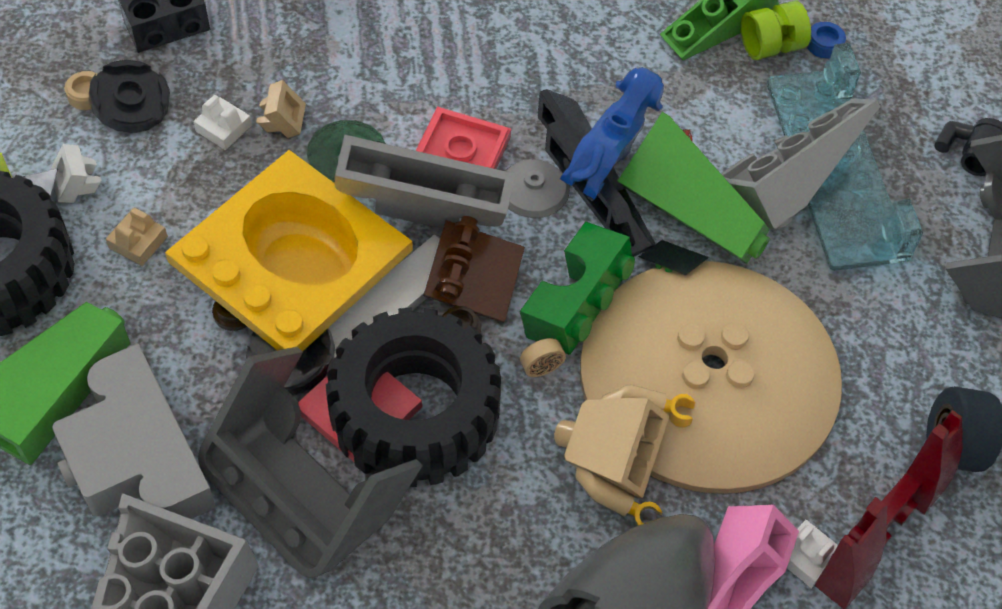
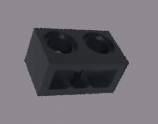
M118 0L124 24L138 53L210 30L204 0Z

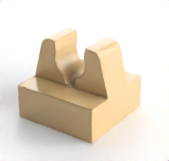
M283 80L272 83L269 87L268 97L260 102V107L264 110V116L258 117L256 122L266 132L281 131L287 138L300 135L306 103Z
M134 207L108 235L106 242L109 249L143 266L168 236L164 226L156 223L150 215Z

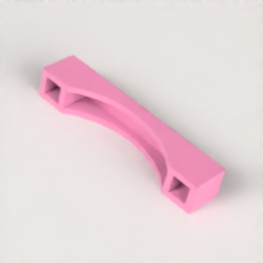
M774 505L728 506L714 543L715 570L713 590L708 609H751L763 593L786 572L799 530Z

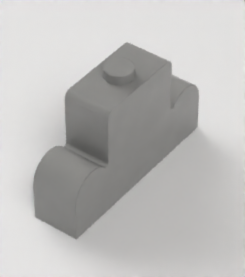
M344 135L335 173V188L350 196L376 199L375 213L443 229L446 220L456 223L463 216H471L478 221V225L495 227L502 225L507 215L515 173Z
M137 343L96 362L89 370L87 376L88 386L96 404L60 419L52 426L66 458L57 462L68 488L78 485L91 514L94 516H100L118 508L122 493L134 498L141 497L142 501L190 519L216 508L210 487L139 344Z

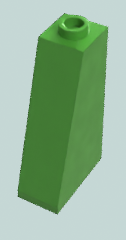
M662 112L621 174L618 182L628 191L745 264H748L751 257L759 258L769 243L770 238L766 236L769 228L674 120Z
M85 302L0 362V449L30 466L34 463L55 437L52 428L53 424L60 419L72 415L90 394L91 390L88 386L87 376L91 367L99 360L129 346L130 340L124 326L125 321L117 312L108 307L100 309Z

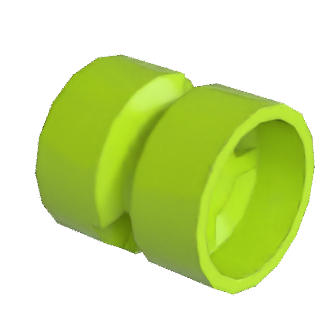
M795 0L774 5L772 9L761 8L745 12L741 19V36L748 55L753 60H761L777 56L780 51L782 53H789L806 48L811 39V25L803 4Z

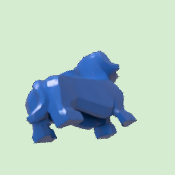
M634 68L624 76L623 80L616 81V88L624 94L605 111L592 130L582 138L574 152L569 167L562 174L560 180L572 186L576 181L580 182L588 179L583 193L593 199L597 197L605 184L603 183L604 179L608 176L614 164L624 160L630 153L632 144L643 129L645 122L644 114L647 107L656 111H660L663 108L660 102L664 91L662 78L648 68Z

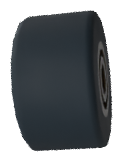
M957 386L945 388L937 396L931 407L927 421L926 438L929 437L938 424H943L952 410L962 416L963 448L958 469L971 472L986 471L995 463L1002 449V404L999 398L990 392Z

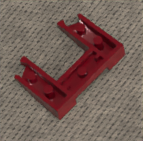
M952 410L943 424H938L933 429L904 476L882 501L875 497L866 508L859 523L841 539L814 585L841 608L846 609L873 577L881 561L884 547L892 537L886 531L890 525L896 521L902 526L915 509L925 515L951 483L958 469L963 448L962 416Z

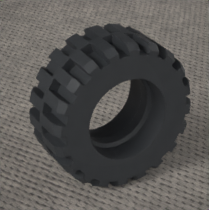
M0 171V237L19 240L15 249L4 260L0 261V336L12 334V329L24 325L27 328L36 323L35 317L41 312L46 315L56 305L54 298L56 296L62 297L70 285L67 278L73 275L75 263L72 258L74 254L72 242L56 202L51 200L49 193L41 186L33 185L30 179L20 175H15L14 178H11L9 172Z
M412 307L399 308L398 314L390 316L387 311L373 316L372 324L367 325L365 322H362L351 330L352 340L348 338L343 339L335 350L336 358L332 359L329 363L327 370L328 383L326 384L331 426L333 431L337 433L339 448L345 457L349 458L348 450H350L354 455L355 467L365 474H369L372 469L378 473L417 459L423 466L410 487H417L418 480L429 479L430 485L443 483L445 474L451 472L454 477H457L467 471L468 459L472 462H478L486 452V443L493 441L497 431L501 398L500 367L495 364V354L491 346L487 343L482 344V335L472 326H468L466 329L463 328L462 319L452 314H448L445 318L438 316V310L424 308V312H412ZM386 372L390 373L394 378L411 373L436 377L445 382L457 396L446 410L436 416L423 420L395 418L380 410L371 400L376 382Z

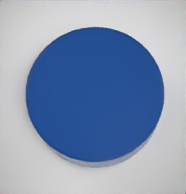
M818 22L811 26V39L807 48L817 57L834 58L842 52L846 41V34L840 26L834 23Z

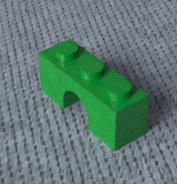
M586 221L564 250L569 278L575 279L577 282L567 286H557L542 280L520 310L526 338L536 342L547 338L556 339L560 342L565 354L571 355L580 341L586 340L590 334L593 321L601 310L604 311L609 307L614 291L622 280H627L630 277L635 265L630 237Z

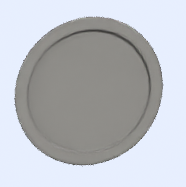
M524 160L513 164L505 170L506 172L515 173L508 209L515 214L528 218L547 217L558 212L569 198L570 186L560 180L563 174L562 171L548 162Z

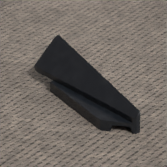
M545 89L539 93L538 119L547 129L545 151L562 173H564L572 161L578 144L592 128L579 104L574 99ZM614 167L604 179L603 183L605 184L595 199L583 193L588 179L580 182L576 181L572 186L604 228L630 237L633 257L655 245L654 239L629 194L618 182L619 176Z

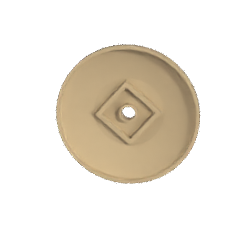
M704 261L687 275L674 270L666 272L663 267L661 269L653 268L636 275L614 291L611 304L606 310L599 312L592 323L590 334L583 341L580 380L585 401L587 399H601L603 395L625 385H635L662 392L670 400L679 394H688L694 399V409L684 406L676 408L679 414L688 415L693 418L691 425L678 427L668 419L650 476L683 489L704 493L729 494L756 490L777 483L795 473L815 456L827 439L839 412L842 394L841 369L836 350L823 324L813 311L790 290L776 281L744 267L728 263ZM707 355H716L724 361L725 366L720 369L710 368L704 364L702 358Z

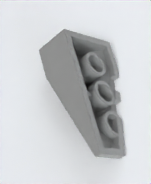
M851 99L812 120L808 124L810 131L797 133L790 137L785 135L774 141L777 149L758 159L752 153L721 174L765 222L769 229L777 230L792 222V216L807 206L880 108L878 100Z

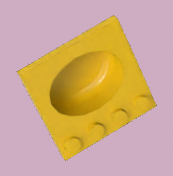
M288 150L169 248L165 255L169 264L277 351L298 347L303 352L413 251L412 240L357 199L337 190L334 182Z

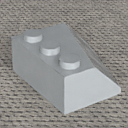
M122 493L118 507L121 514L117 530L111 533L107 548L110 552L104 577L99 579L91 609H235L259 567L247 540Z

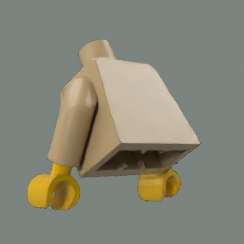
M625 385L603 395L601 399H587L583 402L576 422L562 420L557 424L554 439L558 446L566 448L564 454L565 461L576 468V480L595 502L622 516H626L627 513L634 516L636 524L639 526L644 524L640 519V514L645 509H652L662 515V510L656 503L649 501L639 504L634 499L635 496L640 498L644 496L668 419L678 427L691 425L693 418L688 415L679 414L676 408L684 406L694 409L695 401L688 394H679L670 400L666 398L665 393L635 385Z

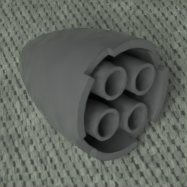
M687 514L662 517L636 526L611 539L587 556L558 583L543 600L538 609H708L713 590L715 570L714 539L709 526L701 518Z

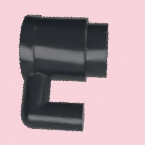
M983 118L978 120L974 126L949 121L944 125L934 147L941 153H947L955 138L967 140L962 150L961 166L972 175L986 176L984 168L970 147L971 141L1002 135V121L994 118Z

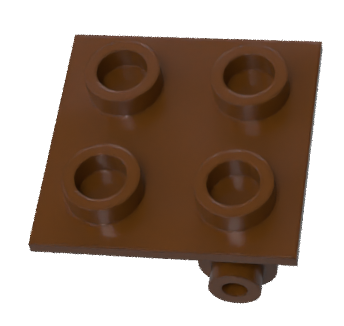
M463 216L461 221L456 223L446 220L423 296L451 306H465L472 309L475 314L504 323L525 247L480 232L477 226L478 221L471 216Z

